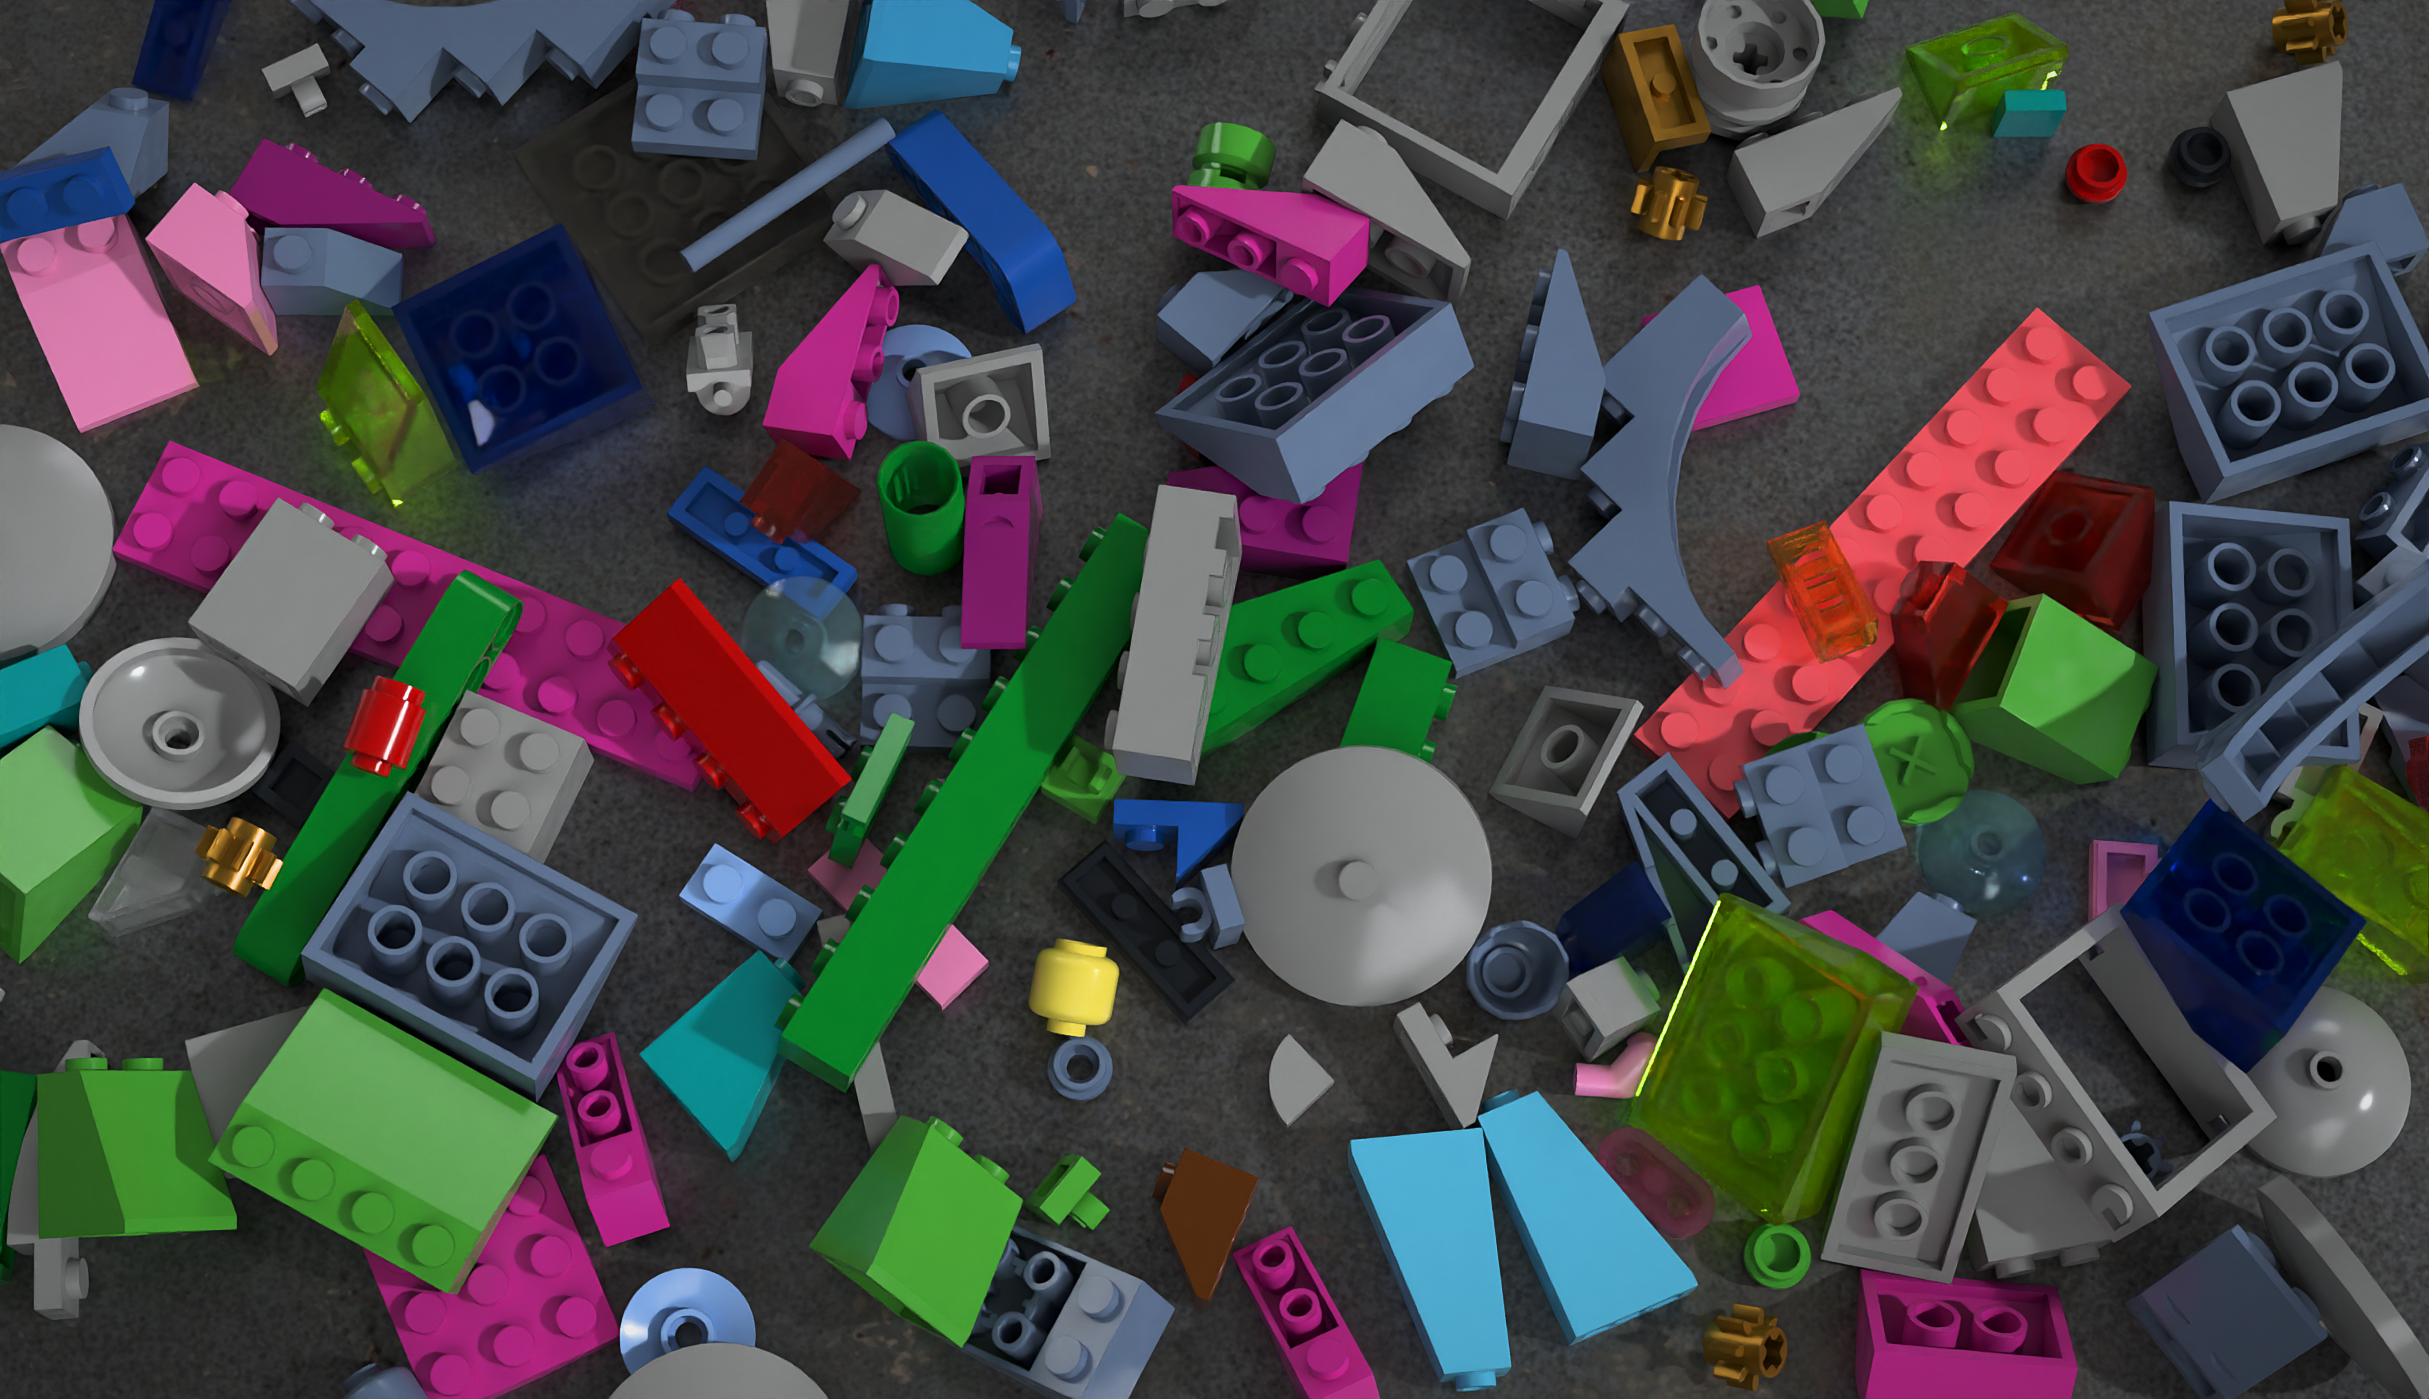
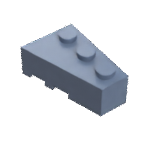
M1669 752L1617 791L1618 808L1688 994L1785 919L1790 913L1792 903Z

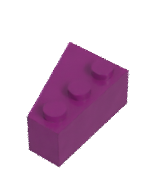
M1363 461L1345 469L1325 485V490L1320 496L1303 504L1260 495L1220 466L1168 473V486L1236 495L1243 551L1239 570L1311 581L1346 570Z

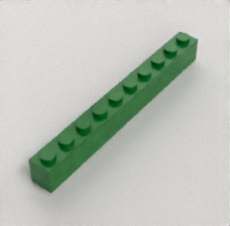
M1119 512L1107 531L1097 526L1091 533L1078 557L1086 562L1085 566L1075 580L1065 575L1056 587L1046 608L1054 612L1043 630L1035 625L1029 629L1026 649H1017L1014 658L1020 661L1021 664L1009 681L999 676L981 706V709L989 714L978 731L975 732L971 728L966 727L960 735L947 759L955 764V767L944 784L933 779L925 789L914 809V813L922 818L911 835L907 836L899 831L890 843L879 864L887 869L876 889L865 884L855 897L845 915V918L853 923L841 943L830 938L820 951L810 969V972L818 977L805 998L795 992L779 1015L774 1027L782 1031L777 1049L779 1054L843 1093H846L1118 665L1123 651L1128 649L1129 637H1132L1133 633L1130 630L1131 609L1136 592L1140 593L1143 577V555L1150 530Z

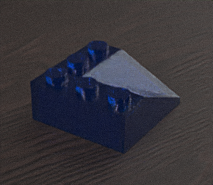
M562 223L391 307L454 439L474 476L600 432L656 404L576 241Z
M2211 798L2208 799L2171 841L2119 911L2192 1031L2245 1074L2288 1033L2367 923V920L2231 812L2221 810Z

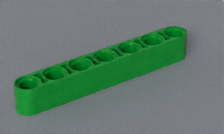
M468 570L459 573L451 582L393 677V680L405 683L426 693L421 708L427 712L406 770L392 768L388 778L379 777L350 766L353 754L347 753L282 860L284 863L269 891L264 890L242 926L233 946L234 957L288 988H294L304 979L305 972L301 952L407 791L415 793L466 690L476 694L520 621L524 609V602L521 599Z

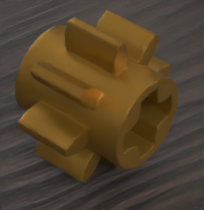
M2284 0L2285 7L2278 8L2273 15L2272 34L2274 43L2281 53H2295L2297 66L2325 63L2327 56H2334L2336 54L2335 46H2341L2346 41L2348 34L2347 14L2339 0Z
M1665 166L1655 168L1652 180L1639 177L1629 209L1630 212L1641 214L1638 228L1647 234L1667 240H1681L1686 227L1699 230L1708 199L1707 195L1696 193L1700 181L1699 178L1686 171Z
M236 817L231 818L226 829L221 828L219 830L208 825L194 851L195 854L202 857L201 860L207 862L201 877L209 883L241 898L247 897L252 886L257 887L258 885L269 891L284 863L276 858L277 855L271 853L277 838L265 830Z
M1737 1302L1733 1304L1731 1317L1721 1315L1715 1317L1709 1323L1703 1339L1704 1357L1708 1364L1715 1366L1712 1373L1713 1377L1725 1379L1727 1386L1750 1391H1757L1759 1376L1775 1377L1781 1371L1787 1356V1339L1783 1330L1776 1327L1777 1317L1764 1314L1762 1307Z

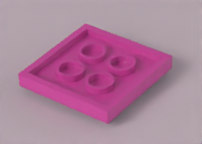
M545 1154L535 1158L457 1295L448 1294L362 1247L415 1377L429 1399H495L620 1341V1325L549 1159Z

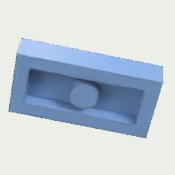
M716 843L679 894L681 902L756 950L760 949L772 960L776 961L783 957L791 966L818 928L817 921L823 920L825 917L822 909Z

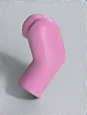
M1648 1032L1632 1034L1627 1039L1628 1046L1611 1065L1576 1063L1573 1079L1574 1096L1620 1099L1636 1096L1660 1073L1664 1052L1660 1048V1042L1657 1037Z

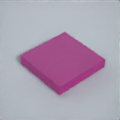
M1759 285L1725 294L1745 313L1753 337L1719 375L1696 415L1691 432L1796 403L1800 396ZM1660 312L1644 316L1641 328L1643 329Z

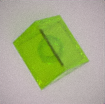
M2015 11L1905 46L1906 58L1939 131L1994 113L2006 90H2052L2069 58L2067 44Z

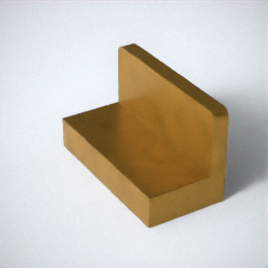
M1675 24L1618 34L1601 66V73L1634 171L1640 173L1649 171L1659 151L1704 143L1711 133V128Z

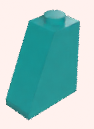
M760 949L639 1054L646 1068L732 1163L743 1154L786 1060V1057L777 1052L782 1031L774 1027L792 995L795 992L801 995L800 992L807 986L801 976L783 957L772 963Z

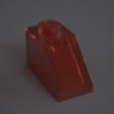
M782 438L739 502L756 513L749 524L778 544L782 545L786 537L789 536L806 545L857 499L862 490L813 456Z
M1920 560L1917 567L1912 569L1902 581L1899 590L1900 597L1890 612L1904 699L1913 698L1926 701L1924 704L1932 705L1937 710L1942 708L1945 711H1949L2009 603L1955 562Z

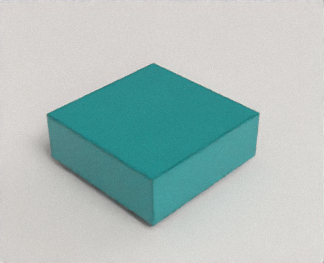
M2061 89L2004 91L1991 117L1993 137H2053L2067 111L2065 91H2061Z

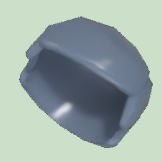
M1529 921L1506 922L1487 929L1477 936L1475 943L1468 951L1464 960L1465 985L1478 1007L1503 1020L1528 1019L1548 1012L1557 1004L1566 983L1569 982V957L1555 934Z

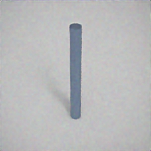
M879 118L679 252L683 262L692 273L696 272L896 137L892 127L885 118Z

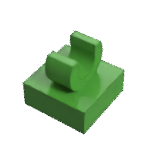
M1073 734L1042 783L1041 793L1096 825L1127 775L1117 774L1114 756Z
M1067 1153L1063 1155L1023 1203L1044 1222L1060 1225L1064 1218L1068 1216L1081 1228L1087 1226L1092 1231L1110 1211L1106 1205L1088 1191L1102 1173L1083 1156Z

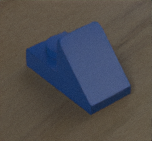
M1114 799L1113 841H1126L1127 848L1139 851L1160 850L1164 848V843H1177V891L1183 888L1237 837L1243 822L1244 803Z

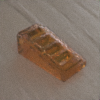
M1825 520L1767 541L1769 555L1806 639L1819 663L1823 664L1864 649L1877 641L1879 618ZM1821 549L1823 557L1796 567L1792 562L1795 558ZM1831 573L1833 578L1806 587L1804 582ZM1842 596V602L1818 610L1816 607L1818 604Z

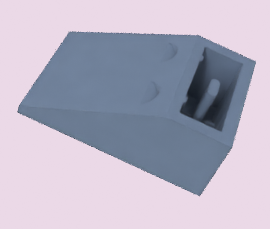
M1558 248L1553 269L1540 268L1499 441L1511 443L1506 465L1579 481L1582 474L1580 468L1585 464L1593 439L1606 377L1568 251Z
M2239 1224L2183 1256L2124 1303L2201 1399H2234L2329 1336L2319 1323L2321 1314L2315 1303L2299 1288L2293 1287L2291 1289L2273 1267L2276 1265V1260L2269 1247L2254 1233H2245Z
M1014 1225L970 1337L963 1347L960 1348L927 1331L925 1332L1050 1399H1128L1175 1308L1143 1280Z

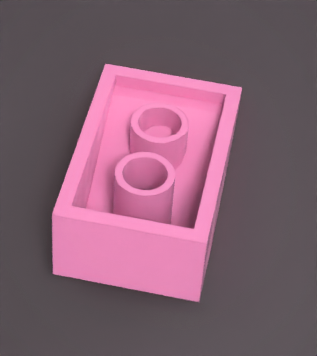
M127 213L17 238L0 244L1 252L19 298L80 433L199 387L138 232Z

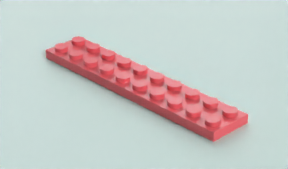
M2037 307L1724 638L1726 643L1736 653L1744 673L1727 689L1711 675L1706 680L1701 681L1691 673L1634 733L1630 742L1653 762L1669 752L1728 824L1741 810L1733 788V782L1742 779L1738 766L1763 758L1774 745L1786 737L1801 732L1814 731L2126 396L2132 386Z

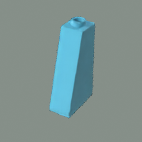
M1510 1090L1487 1100L1481 1105L1484 1114L1476 1117L1472 1128H1482L1486 1163L1568 1346L1689 1295L1698 1286L1692 1271L1538 1091L1520 1098L1517 1090Z
M1482 1128L1350 1140L1346 1151L1347 1166L1438 1381H1455L1456 1390L1460 1392L1496 1387V1377L1507 1374L1511 1369V1359Z

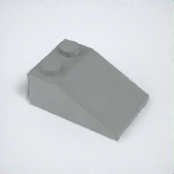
M1341 119L1304 174L1301 193L1318 194L1370 217L1369 264L1365 268L1416 297L1451 302L1455 315H1457L1461 309L1472 259L1394 148L1388 145L1386 139L1369 127H1355Z

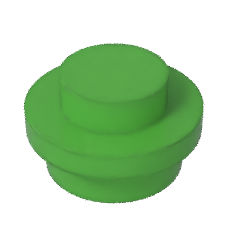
M1773 1222L1762 1225L1750 1235L1744 1247L1743 1258L1746 1270L1754 1281L1769 1289L1783 1290L1794 1286L1806 1275L1811 1262V1252L1806 1238L1800 1231L1791 1225Z

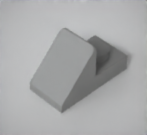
M1418 1002L1396 1015L1392 1029L1451 1129H1472L1476 1121L1498 1034L1452 1058L1449 1050L1455 1048V1044L1445 1023L1436 1013L1428 1017L1422 1005Z

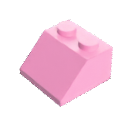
M194 182L145 240L176 291L271 356L278 348L275 312L261 287L263 253L259 244L262 242V239L247 224L246 218L249 216V213L236 199L221 190L214 196Z

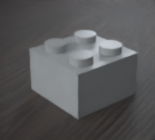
M466 690L414 794L544 864L588 775L594 758L584 738Z

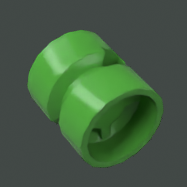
M1221 122L1207 124L1200 131L1193 155L1192 166L1195 171L1188 175L1185 186L1261 191L1263 187L1268 185L1277 148L1269 138L1249 127Z

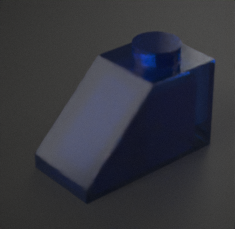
M1635 861L1561 916L1555 931L1569 957V971L1574 974L1580 970L1581 974L1621 956H1624L1627 962H1630L1653 949L1672 916L1638 861Z

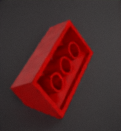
M681 578L673 582L618 632L607 646V651L613 656L608 661V665L614 675L628 690L633 692L638 687L655 706L650 711V714L656 724L670 739L676 741L682 737L698 756L692 761L698 773L713 789L718 791L723 786L740 805L735 810L736 816L743 826L758 840H761L766 835L775 845L852 780Z

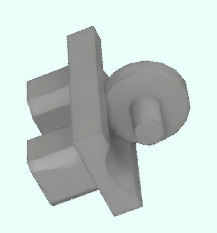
M736 304L698 307L699 327L696 328L695 336H690L686 369L688 392H696L702 406L716 415L727 416L737 413L745 407L750 398L754 358L752 331L739 332Z

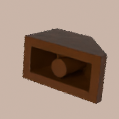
M1184 1148L1178 1165L1170 1161L1165 1162L1152 1198L1162 1201L1159 1210V1222L1194 1305L1208 1311L1256 1192L1259 1177Z

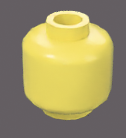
M1056 938L1054 948L1043 949L1037 954L1028 1005L1037 1015L1048 1018L1047 1031L1084 1037L1086 1025H1102L1110 1020L1119 977V968L1113 960L1106 958L1107 947Z

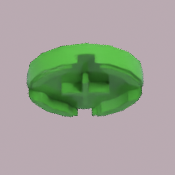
M1913 698L1886 702L1862 718L1858 723H1863L1898 822L1901 827L1906 828L1932 824L1959 807L1968 789L1969 780L1973 777L1975 765L1970 740L1956 718L1942 708L1937 710L1932 705L1924 704L1926 701Z

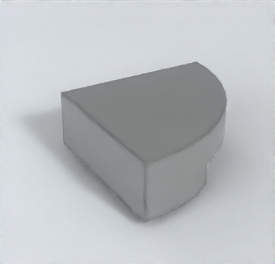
M1290 1034L1283 1039L1273 1056L1268 1080L1272 1108L1281 1124L1287 1129L1334 1084V1079Z

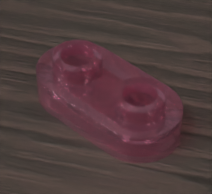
M1621 1128L1613 1131L1603 1140L1595 1154V1159L1658 1233L1670 1239L1685 1240L1698 1235L1709 1224L1715 1210V1198L1711 1187L1700 1175L1650 1134L1637 1128ZM1627 1154L1635 1158L1638 1163V1172L1630 1176L1620 1173L1615 1164L1616 1157ZM1675 1196L1685 1199L1689 1205V1215L1685 1218H1677L1671 1215L1667 1208L1668 1199Z

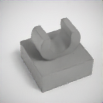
M318 43L261 69L275 100L293 92L306 118L328 108L327 102L316 81L330 75L331 72Z

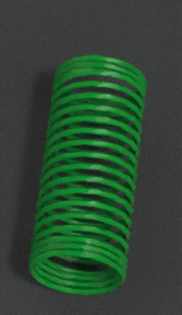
M915 440L900 444L885 456L878 468L876 483L891 554L901 567L914 574L932 576L946 572L956 565L964 554L966 509L962 478L957 461L947 449L933 442ZM924 504L941 506L936 511L923 515L906 513L911 508Z

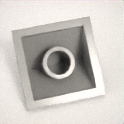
M1039 343L916 370L906 392V399L918 441L933 442L947 449L957 461L961 477L970 476L972 456H1035L1036 461L1051 458L1043 353Z
M1545 685L1488 793L1498 801L1577 840L1626 746L1644 706L1636 699Z

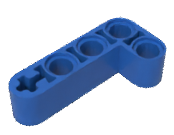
M938 109L932 110L896 133V137L884 145L887 155L899 175L934 214L961 226L970 234L963 247L988 274L1001 309L1019 333L1025 336L1077 301L1063 253L1049 229Z

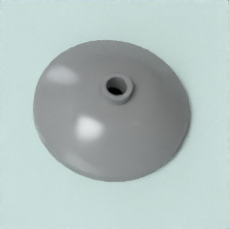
M183 637L159 638L138 643L122 650L96 671L90 679L81 700L79 734L88 761L101 778L123 795L146 805L171 810H193L229 801L248 790L263 776L270 766L278 746L280 712L276 697L268 682L205 645L200 639ZM172 742H181L188 748L173 749L167 745Z
M2302 984L2278 988L2256 998L2244 1007L2233 1018L2221 1037L2228 1050L2277 1115L2273 1122L2244 1145L2250 1153L2269 1166L2284 1173L2305 1178L2322 1179L2338 1177L2357 1171L2373 1162L2392 1145L2399 1135L2408 1114L2411 1097L2410 1073L2404 1051L2387 1023L2373 1009L2352 995L2319 985ZM2318 1062H2326L2333 1068L2335 1073L2333 1082H2327L2320 1078L2317 1073ZM2223 1115V1117H2224V1119L2226 1120V1122L2228 1123V1125H2230V1123L2227 1121V1119H2226L2225 1116Z

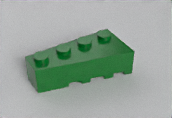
M1380 559L1231 605L1199 762L1372 657L1379 637L1397 642L1409 634L1415 610ZM1129 637V650L1132 637Z

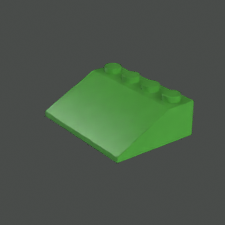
M323 988L242 1101L209 1157L208 1162L448 1294L457 1295L559 1116L334 992Z

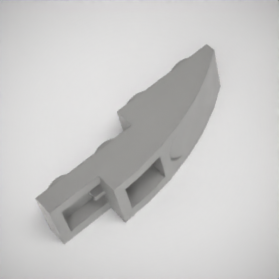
M89 1040L74 1041L53 1073L65 1072L66 1059L105 1058V1053ZM108 1058V1070H114L112 1061ZM36 1105L23 1139L12 1185L8 1213L7 1245L24 1256L34 1255V1311L51 1320L79 1318V1299L87 1297L89 1288L87 1263L84 1258H79V1238L39 1239L38 1108Z

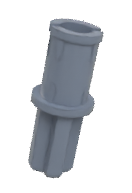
M762 660L756 663L755 666L839 763L838 759H843L854 747L858 739L846 732L815 704L818 700L815 694L807 697L768 661Z

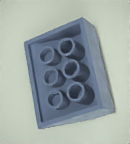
M2375 239L2148 312L2145 317L2179 451L2203 504H2209L2429 431V351Z
M1348 286L1330 307L1305 298L1154 414L1159 425L1260 495L1303 504L1320 496L1325 490V485L1345 469L1364 461L1369 455V450L1388 435L1407 427L1412 421V416L1432 400L1441 398L1451 392L1454 388V383L1475 366L1451 302Z
M2168 501L2140 525L2144 657L2159 666L2151 688L2152 700L2146 710L2147 765L2198 770L2196 762L2200 758L2195 751L2204 735L2266 693L2273 677L2337 633L2342 619L2354 611L2349 518ZM2358 709L2324 738L2296 767L2356 764L2361 761Z
M407 791L301 952V958L307 980L342 996L344 999L536 1104L574 1043L636 924L638 915Z

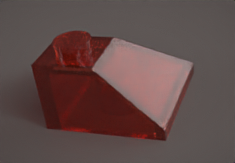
M2055 470L2043 483L1989 566L1995 574L2030 596L2044 593L2094 626L2120 631L2151 583L2156 494L2150 486Z

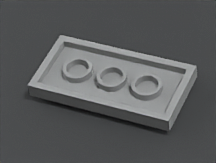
M1881 1031L1820 1241V1259L1946 1284L1952 1283L2016 1078V1056Z

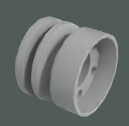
M1707 0L1704 3L1685 55L1713 134L1737 141L1746 140L1759 133H1767L1770 136L1782 130L1797 113L1801 100L1806 93L1807 85L1811 82L1819 65L1826 41L1822 19L1810 0Z

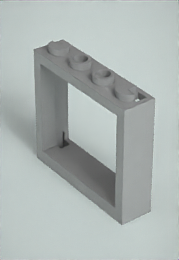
M1378 0L1369 15L1360 12L1353 21L1344 41L1348 48L1340 61L1336 62L1330 59L1324 66L1323 76L1314 89V92L1320 94L1317 118L1335 128L1340 120L1343 119L1355 127L1366 126L1377 131L1386 139L1388 145L1397 151L1408 168L1507 221L1600 70L1617 35L1623 32L1630 4L1622 0H1528L1581 28L1585 33L1501 169L1496 174L1352 96L1413 1Z
M2121 901L2074 931L1954 1018V1021L1975 1049L2016 1056L2017 1074L2010 1099L2113 1243L2159 1218L2277 1118V1115ZM2077 957L2210 1140L2207 1145L2155 1188L2019 1000ZM2221 1114H2223V1115L2225 1116V1118H2226L2227 1121L2230 1123V1125H2228V1123L2226 1122V1120L2223 1118V1116H2222Z

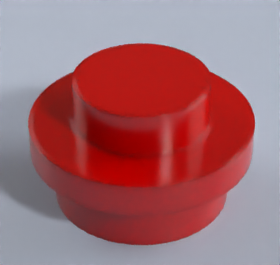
M2096 143L2083 146L2071 155L2065 167V180L2071 192L2079 199L2094 204L2106 203L2113 200L2122 191L2127 180V168L2121 154L2115 148L2106 144Z

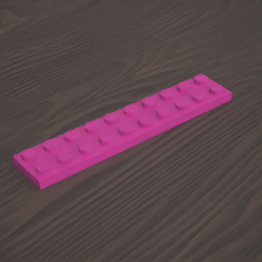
M169 440L112 549L117 558L208 595L278 497L297 509L302 502L308 503L319 509L335 523L332 528L335 532L350 541L355 534H359L385 551L388 555L385 562L396 581L347 652L397 672L451 582L459 573L468 570L524 602L523 613L515 631L477 694L585 739L589 750L695 792L702 778L692 762L698 757L682 737L676 741L670 739L660 729L650 714V711L655 708L654 704L639 687L633 692L628 690L618 680L608 665V661L613 656L606 648L612 638L626 624Z

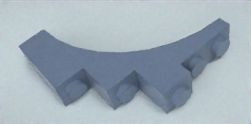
M388 0L287 1L314 26L323 19L336 30L330 37L354 59L349 65L364 83L357 91L369 104L384 116L393 109L411 123L452 77L476 98L479 99L486 92L503 106L546 59L568 80L573 81L577 75H580L596 89L639 42L642 18L658 19V13L669 9L677 0H496L471 6H415Z
M1701 273L1603 366L1606 382L1600 409L1621 430L1587 461L1580 470L1590 487V490L1585 494L1586 499L1609 523L1568 561V564L1579 581L1574 585L1578 597L1595 614L1599 615L1606 608L1622 623L1633 612L1638 620L1656 638L1661 639L1668 633L1682 647L1677 656L1698 679L1704 681L1711 675L1727 689L1744 673V670L1736 653L1705 618L1690 591L1679 553L1675 504L1681 459L1696 415L1721 372L1753 337L1745 313Z
M2429 559L2343 618L2336 634L2273 677L2266 693L2202 737L2195 751L2200 758L2196 762V766L2203 777L2202 784L2206 792L2221 810L2227 812L2232 808L2241 821L2245 822L2265 808L2276 789L2291 771L2324 738L2386 684L2429 651Z

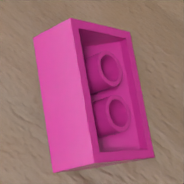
M1860 1269L1855 1352V1378L1859 1399H2071L2078 1366L2058 1287L1953 1278L1951 1284L1884 1271Z

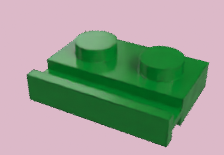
M891 712L875 747L864 746L851 775V781L856 782V785L849 798L843 795L839 796L825 828V831L835 834L828 859L852 869L901 769L910 742V734L916 722Z

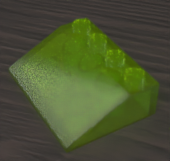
M1721 893L1624 1121L1774 1226L1818 1215L1847 1151L1881 1031L1899 1034L1920 986L1865 951L1733 894Z

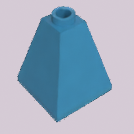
M862 0L843 107L859 109L996 94L1003 80L1014 82L1019 67L1021 47L1011 45L1013 29L970 0Z

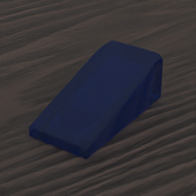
M155 0L132 84L192 101L228 13L231 0Z

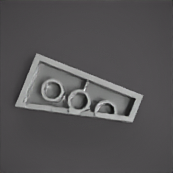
M1161 484L1158 486L1151 531L1147 537L1144 549L1143 577L1140 593L1136 592L1131 609L1130 630L1133 633L1130 650L1123 651L1118 669L1117 688L1122 690L1119 711H1110L1105 729L1104 747L1105 749L1113 750L1117 774L1193 786L1195 784L1243 552L1236 495Z

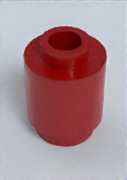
M375 676L371 690L363 689L342 746L343 750L353 754L350 766L383 778L389 777L392 768L406 770L427 712L421 708L426 693L405 683L382 676Z

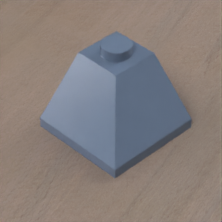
M122 87L112 89L11 169L110 146L135 200L167 173L169 102L149 99L146 91L137 88Z

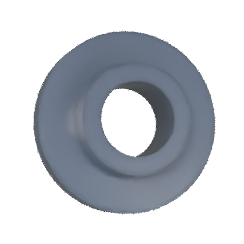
M1067 1037L1060 1041L1049 1055L1047 1062L1049 1081L1054 1090L1066 1099L1072 1101L1091 1100L1099 1096L1107 1088L1112 1078L1113 1065L1110 1053L1100 1041L1093 1037ZM1077 1059L1088 1061L1093 1068L1091 1075L1084 1080L1073 1079L1067 1072V1068L1072 1061Z

